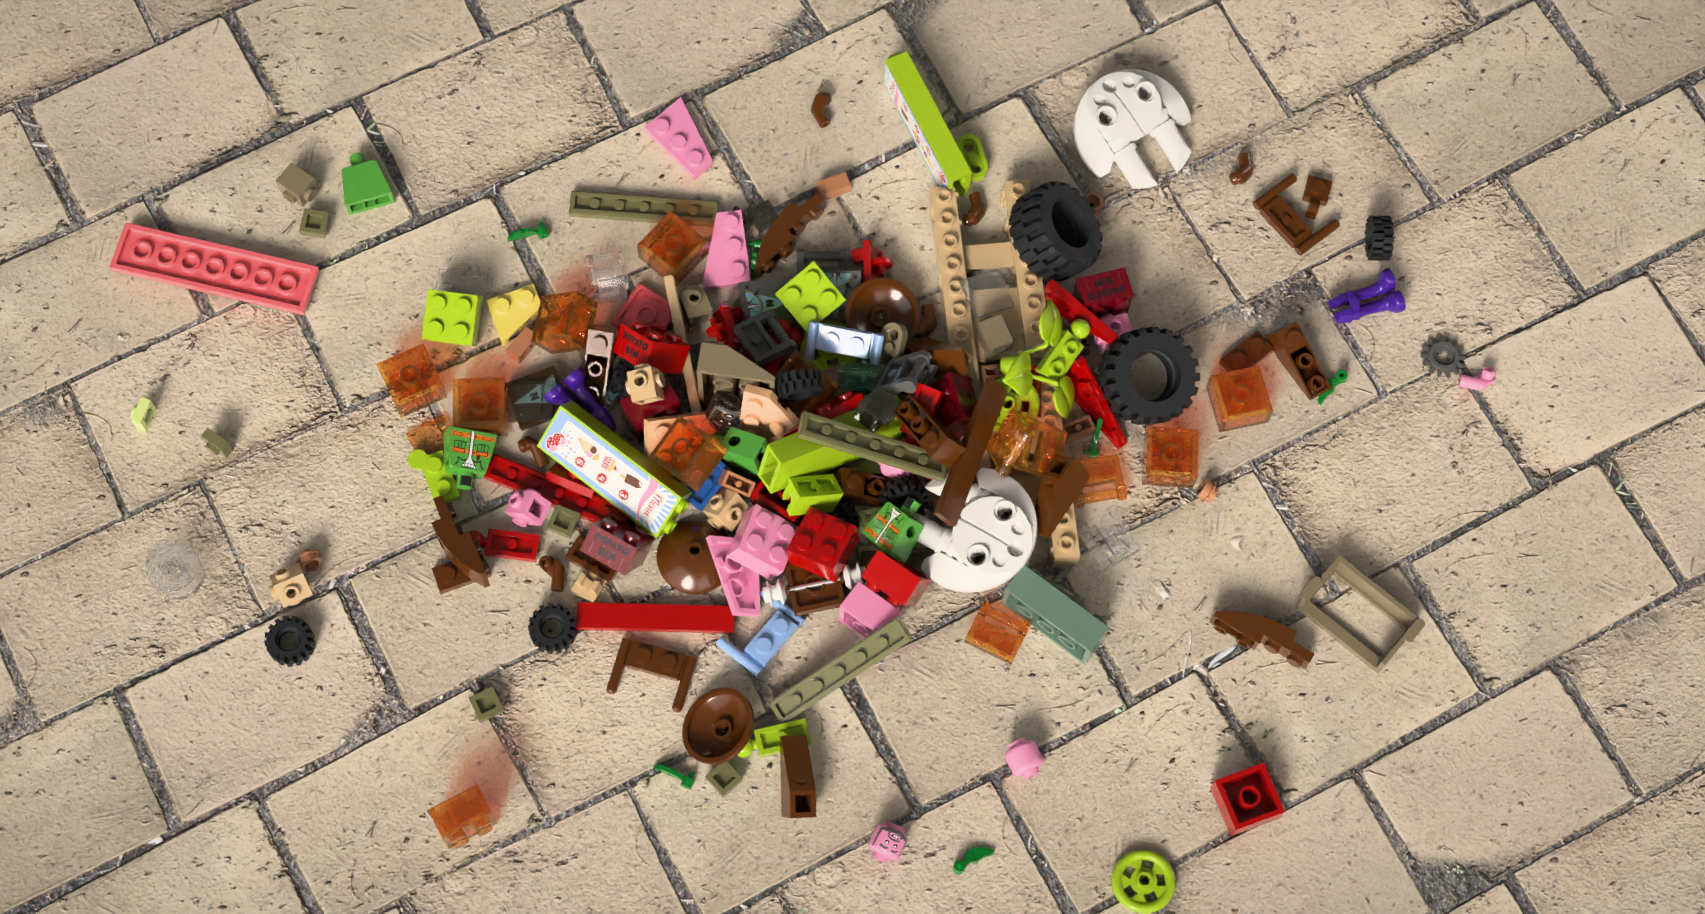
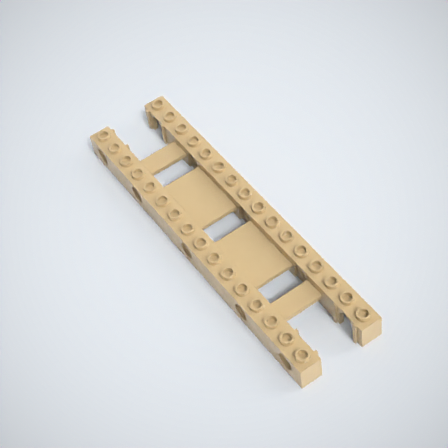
M1028 179L1004 181L1000 204H1003V207H1007L1004 232H1007L1008 242L962 246V220H959L957 208L958 192H955V188L948 190L946 186L931 187L929 192V208L946 343L964 349L968 358V374L962 376L971 379L977 400L983 385H980L977 363L1001 361L1004 355H1018V351H1025L1044 342L1039 331L1040 316L1046 305L1042 278L1037 276L1036 272H1031L1027 268L1028 265L1018 257L1020 254L1014 249L1012 244L1014 242L1013 237H1010L1009 233L1011 228L1009 217L1013 204L1016 203L1019 197L1030 192ZM1012 268V275H1015L1016 288L968 292L966 270ZM1001 314L1013 339L1012 348L1007 352L987 358L976 334L977 324L988 315L997 316ZM1050 344L1044 349L1029 354L1031 367L1038 366L1050 349ZM1041 381V417L1035 419L1033 424L1025 430L1028 454H1037V461H1040L1043 475L1056 454L1067 455L1062 419L1053 402V393L1056 388L1049 383ZM992 432L977 472L981 468L991 469L990 458L1001 457L998 433ZM1014 452L1012 456L1019 455V452ZM977 475L974 478L973 485L975 483L978 484ZM1042 475L1013 478L1024 488L1032 503H1036ZM1073 503L1057 525L1055 531L1051 534L1052 547L1048 554V561L1051 560L1052 568L1078 565L1080 559Z

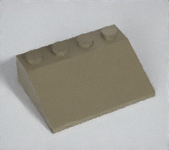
M701 342L697 365L698 393L701 408L712 410L715 402H720L741 410L746 384L772 390L775 393V376L721 342Z

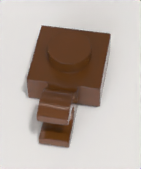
M1308 175L1302 201L1309 202L1305 217L1315 220L1319 206L1326 207L1332 181Z

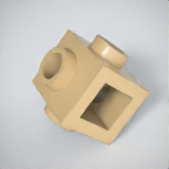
M640 364L634 367L635 370L627 372L628 379L625 381V385L633 403L644 405L665 399L663 393L665 379L659 369L650 366V364Z
M720 487L715 495L710 498L703 512L709 517L708 522L718 530L723 528L732 532L740 523L744 512L750 509V507L737 492Z
M299 563L290 567L279 568L274 574L270 575L273 585L268 586L274 601L279 599L283 608L288 605H297L304 598L313 595Z

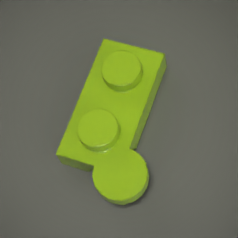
M418 449L409 454L408 464L414 470L423 471L433 498L443 495L446 504L461 499L452 474L445 472V460L442 450L427 455L426 452Z

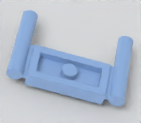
M810 321L802 369L807 370L813 367L816 348L817 350L863 359L870 358L866 383L876 385L885 335Z
M761 591L760 597L764 599L763 591ZM780 600L773 603V607L778 611L745 647L743 652L723 636L716 643L718 647L756 677L806 620L802 615L795 617L793 608L786 603L782 604Z

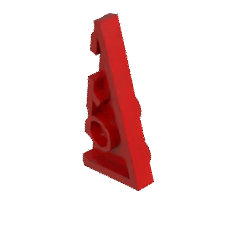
M1052 279L1046 285L1044 291L1045 303L1047 304L1046 299L1051 300L1059 310L1061 317L1071 323L1076 319L1086 320L1090 325V333L1110 345L1119 337L1055 280Z
M1081 356L1074 361L1066 375L1070 377L1074 384V401L1087 415H1090L1096 425L1098 418H1103L1100 430L1119 450L1127 444V440L1085 358Z
M848 390L842 392L830 402L816 407V411L813 414L832 419L849 412L866 401L862 393ZM799 423L784 433L783 437L797 433Z

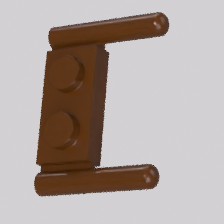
M1291 173L1253 201L1252 204L1292 249L1294 248L1299 256H1302L1339 228L1340 222L1337 219H1333L1313 234L1311 228L1279 195L1297 181V176Z
M622 638L606 691L609 694L616 693L624 666L673 681H680L672 710L674 712H681L698 659Z

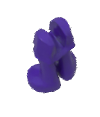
M1390 268L1380 271L1375 283L1356 290H1346L1342 294L1338 293L1327 302L1329 309H1337L1347 304L1350 305V308L1333 316L1337 324L1351 323L1352 320H1360L1361 317L1384 311L1400 313L1406 309L1405 299L1401 291H1395L1396 281ZM1388 294L1379 300L1359 305V301Z
M582 367L577 368L563 382L590 411V415L600 420L602 424L614 432L617 427L612 415H609L606 407L603 408L588 391L584 384L586 373ZM562 383L556 385L543 397L550 404L563 405L570 401L575 402Z

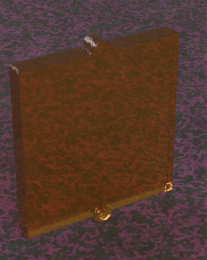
M442 415L428 423L423 422L422 426L407 432L406 436L414 450H423L427 455L441 450L444 453L443 435L449 424L445 416Z

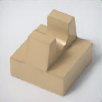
M584 569L572 587L571 593L587 602L596 603L607 582Z

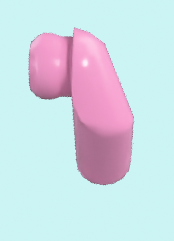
M1487 366L1475 377L1461 374L1458 386L1478 391L1484 390L1494 382L1496 371L1494 368Z

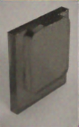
M554 380L509 382L506 405L507 421L509 423L552 421L554 417V404L548 403L543 397L554 388Z

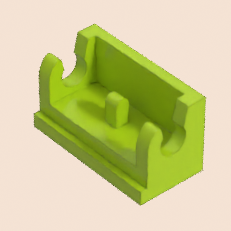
M833 474L789 477L782 499L788 500L791 497V502L787 508L789 516L806 515L810 507L824 513L834 511L844 493Z

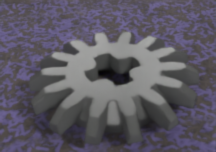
M1436 336V343L1430 338L1428 340L1430 347L1425 345L1422 347L1427 354H1420L1421 358L1428 359L1422 365L1432 366L1428 371L1430 374L1435 369L1438 370V378L1441 377L1442 371L1447 378L1451 377L1449 371L1457 375L1459 372L1456 367L1462 369L1464 367L1459 361L1466 360V356L1459 355L1460 352L1464 351L1463 347L1457 349L1455 346L1458 341L1455 340L1451 344L1449 343L1450 337L1448 336L1445 337V341H1441L1440 336ZM1446 352V357L1450 360L1440 363L1438 361L1439 357L1436 354Z

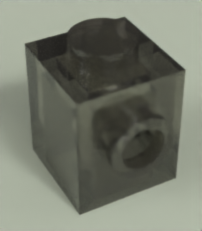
M878 386L859 402L854 418L868 430L875 432L882 425H889L894 420L898 401L890 393Z

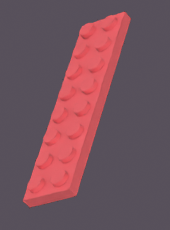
M126 222L109 266L111 271L300 315H305L319 273L317 266Z

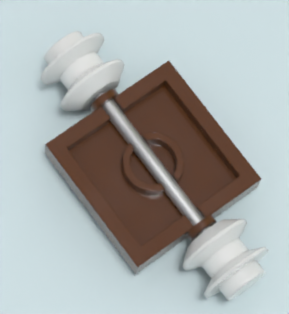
M857 562L856 567L850 569L846 564L843 568V576L841 573L835 583L795 565L786 564L785 573L788 585L785 588L784 583L780 579H777L776 585L772 586L766 581L767 587L762 588L765 603L770 602L771 607H773L774 601L780 600L782 604H785L787 593L788 596H791L795 617L838 608L845 600L842 588L844 581L850 590H852L853 584L858 582L863 584V582L867 581L861 577L865 566L859 567Z

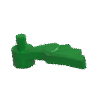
M539 222V228L520 229L512 232L507 239L508 242L533 235H538L539 239H545L549 237L548 227L544 226L543 222Z
M755 239V242L748 241V246L754 247L751 279H755V263L758 250L763 241L761 239Z
M1339 370L1336 373V378L1327 379L1332 389L1318 396L1319 405H1322L1325 399L1334 392V387L1348 380L1345 370Z
M1098 418L1090 451L1083 449L1082 453L1088 455V459L1097 461L1099 450L1095 448L1103 418Z
M655 764L653 767L655 770L681 780L680 785L686 789L691 790L695 782L693 780L695 773L690 771L687 777L661 764Z
M973 846L971 850L966 851L963 861L958 860L954 863L953 872L957 875L962 874L968 864L977 863L983 858L994 855V851L986 849L984 846L979 848Z

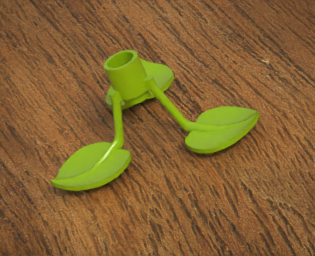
M1046 299L1047 304L1043 308L1039 320V331L1044 342L1025 351H1018V355H1004L1000 361V370L1005 376L1002 382L1010 386L1020 396L1028 395L1033 379L1053 384L1056 388L1053 393L1054 406L1062 418L1068 419L1075 398L1074 384L1070 377L1062 376L1058 382L1057 380L1031 373V358L1029 354L1044 349L1049 344L1057 346L1062 334V319L1059 310L1051 300Z

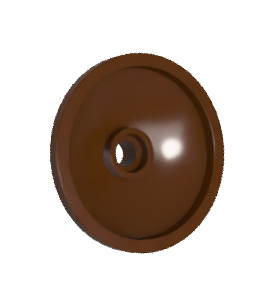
M875 278L860 284L851 293L845 306L844 317L847 328L872 333H881L883 327L888 323H901L907 329V343H909L918 329L920 313L917 301L907 287L892 279ZM876 314H880L883 317L882 322L875 320Z
M690 519L678 523L670 534L665 533L659 542L656 557L659 572L666 583L679 592L691 595L705 594L720 587L722 584L706 538L709 535L729 537L723 529L718 530L706 520ZM693 548L700 550L696 555L690 553Z
M716 688L700 696L690 707L683 723L682 738L687 752L697 761L708 765L721 764L734 758L743 750L751 737L754 727L752 705L742 693L732 688Z

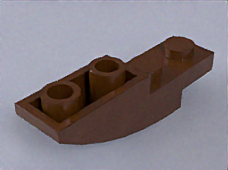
M816 193L800 208L792 201L774 220L757 254L755 275L758 278L764 273L769 274L776 267V263L780 259H786L793 253L795 249V236L800 235L811 220L815 221L823 214V197Z
M443 495L433 498L440 519L431 523L442 549L463 574L485 588L490 586L487 576L492 573L487 560L481 561L479 555L483 554L478 539L473 541L470 532L464 533L460 523L454 524L453 518L457 516L452 503L446 504Z
M1216 611L1210 621L1216 631L1234 637L1240 646L1255 650L1259 642H1261L1267 651L1273 654L1279 653L1287 658L1286 661L1296 668L1301 667L1305 669L1314 656V653L1292 641L1297 631L1272 619L1246 612Z

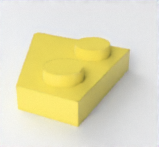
M534 284L486 300L502 346L506 345L509 342V338L518 330L521 331L531 318H534L543 310Z

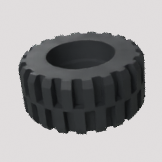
M1058 181L1046 182L1024 194L1013 204L1009 217V225H1011L1009 233L1010 237H1013L1014 242L1012 244L1014 249L1020 254L1018 257L1028 265L1027 268L1031 272H1036L1038 277L1048 281L1052 279L1056 282L1065 281L1090 268L1096 263L1102 250L1100 242L1103 239V235L1099 229L1101 224L1099 219H1096L1094 208L1090 207L1089 201L1085 196L1079 194V190L1073 187L1070 188V185Z
M1151 326L1126 332L1120 335V338L1116 339L1112 345L1109 344L1110 349L1105 350L1101 356L1104 359V363L1099 364L1097 372L1102 373V378L1097 379L1098 386H1103L1104 388L1103 395L1105 400H1109L1111 403L1109 405L1111 411L1118 412L1119 418L1122 420H1130L1132 424L1137 425L1165 423L1183 414V409L1189 408L1193 403L1192 399H1190L1191 396L1197 395L1199 388L1195 386V381H1200V373L1195 371V366H1199L1197 358L1192 359L1191 353L1194 351L1191 346L1183 345L1185 339L1180 335L1173 336V331L1169 329H1159V327ZM1144 352H1150L1157 356L1164 364L1167 373L1166 387L1161 396L1154 400H1146L1138 395L1130 380L1132 362L1137 355Z

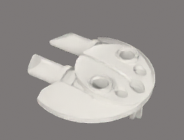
M1125 69L1101 77L1083 94L1074 116V139L1082 160L1099 179L1108 174L1112 162H1116L1132 189L1150 188L1158 184L1135 148L1137 146L1134 142L1149 133L1152 138L1155 137L1176 172H1179L1189 158L1191 150L1175 124L1184 126L1192 120L1185 101L1170 83L1147 71ZM1139 90H1142L1146 93V100L1142 99L1139 96ZM1099 114L1107 118V124H1103L1099 120Z
M981 468L976 473L978 484H972L960 514V519L957 525L953 526V529L951 527L945 528L918 513H915L913 516L923 524V530L917 542L934 550L933 555L924 559L921 570L940 586L958 592L986 591L998 587L1013 578L1024 565L1029 566L1030 562L1028 560L1035 547L1038 533L1036 511L1024 488L1013 478L997 470ZM946 471V478L943 482L932 480L924 488L940 496L949 472ZM1012 512L1008 519H1001L1004 513ZM986 556L983 562L979 564L974 563L977 557Z

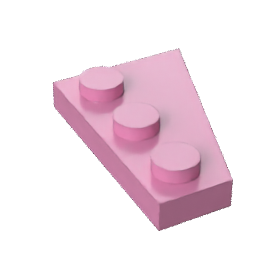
M681 97L645 126V132L694 180L713 165V160Z
M741 210L716 213L702 283L704 290L737 286L740 282L751 281Z
M709 535L706 540L732 615L758 617L761 615L759 574L726 557L733 537Z

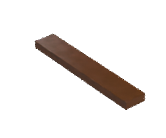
M986 378L961 441L966 450L952 464L933 513L948 526L957 525L1008 393L993 378Z

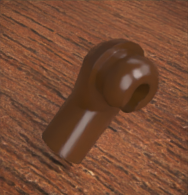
M827 92L817 93L811 106V113L820 128H825L831 123L825 113L826 106L832 101L831 95Z
M1248 152L1238 155L1240 167L1236 172H1231L1229 175L1230 182L1233 185L1239 183L1242 185L1253 175L1251 156Z
M974 192L969 195L971 208L962 217L963 223L966 226L978 224L985 216V207L980 192Z
M931 303L921 306L923 319L919 322L915 333L917 338L929 336L937 327L934 305Z
M525 436V439H520L517 442L522 453L530 450L538 468L550 463L546 453L537 447L539 442L531 436Z
M542 556L539 560V566L552 577L551 591L563 592L565 567L553 556Z

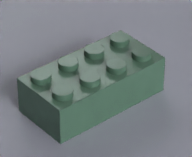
M1024 565L1005 588L1001 604L1082 664L1086 665L1105 639L1109 629L1106 621L1097 614L1092 615L1086 611L1085 606L1075 598L1071 600L1063 594V589L1057 584H1050L1044 580L1043 575L1033 567L1029 569Z

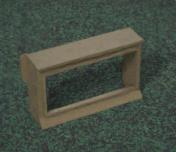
M1340 555L1321 577L1315 576L1300 592L1302 599L1296 609L1377 674H1379L1405 641L1412 642L1425 626L1423 619L1418 618ZM1333 574L1405 631L1382 659L1310 602Z

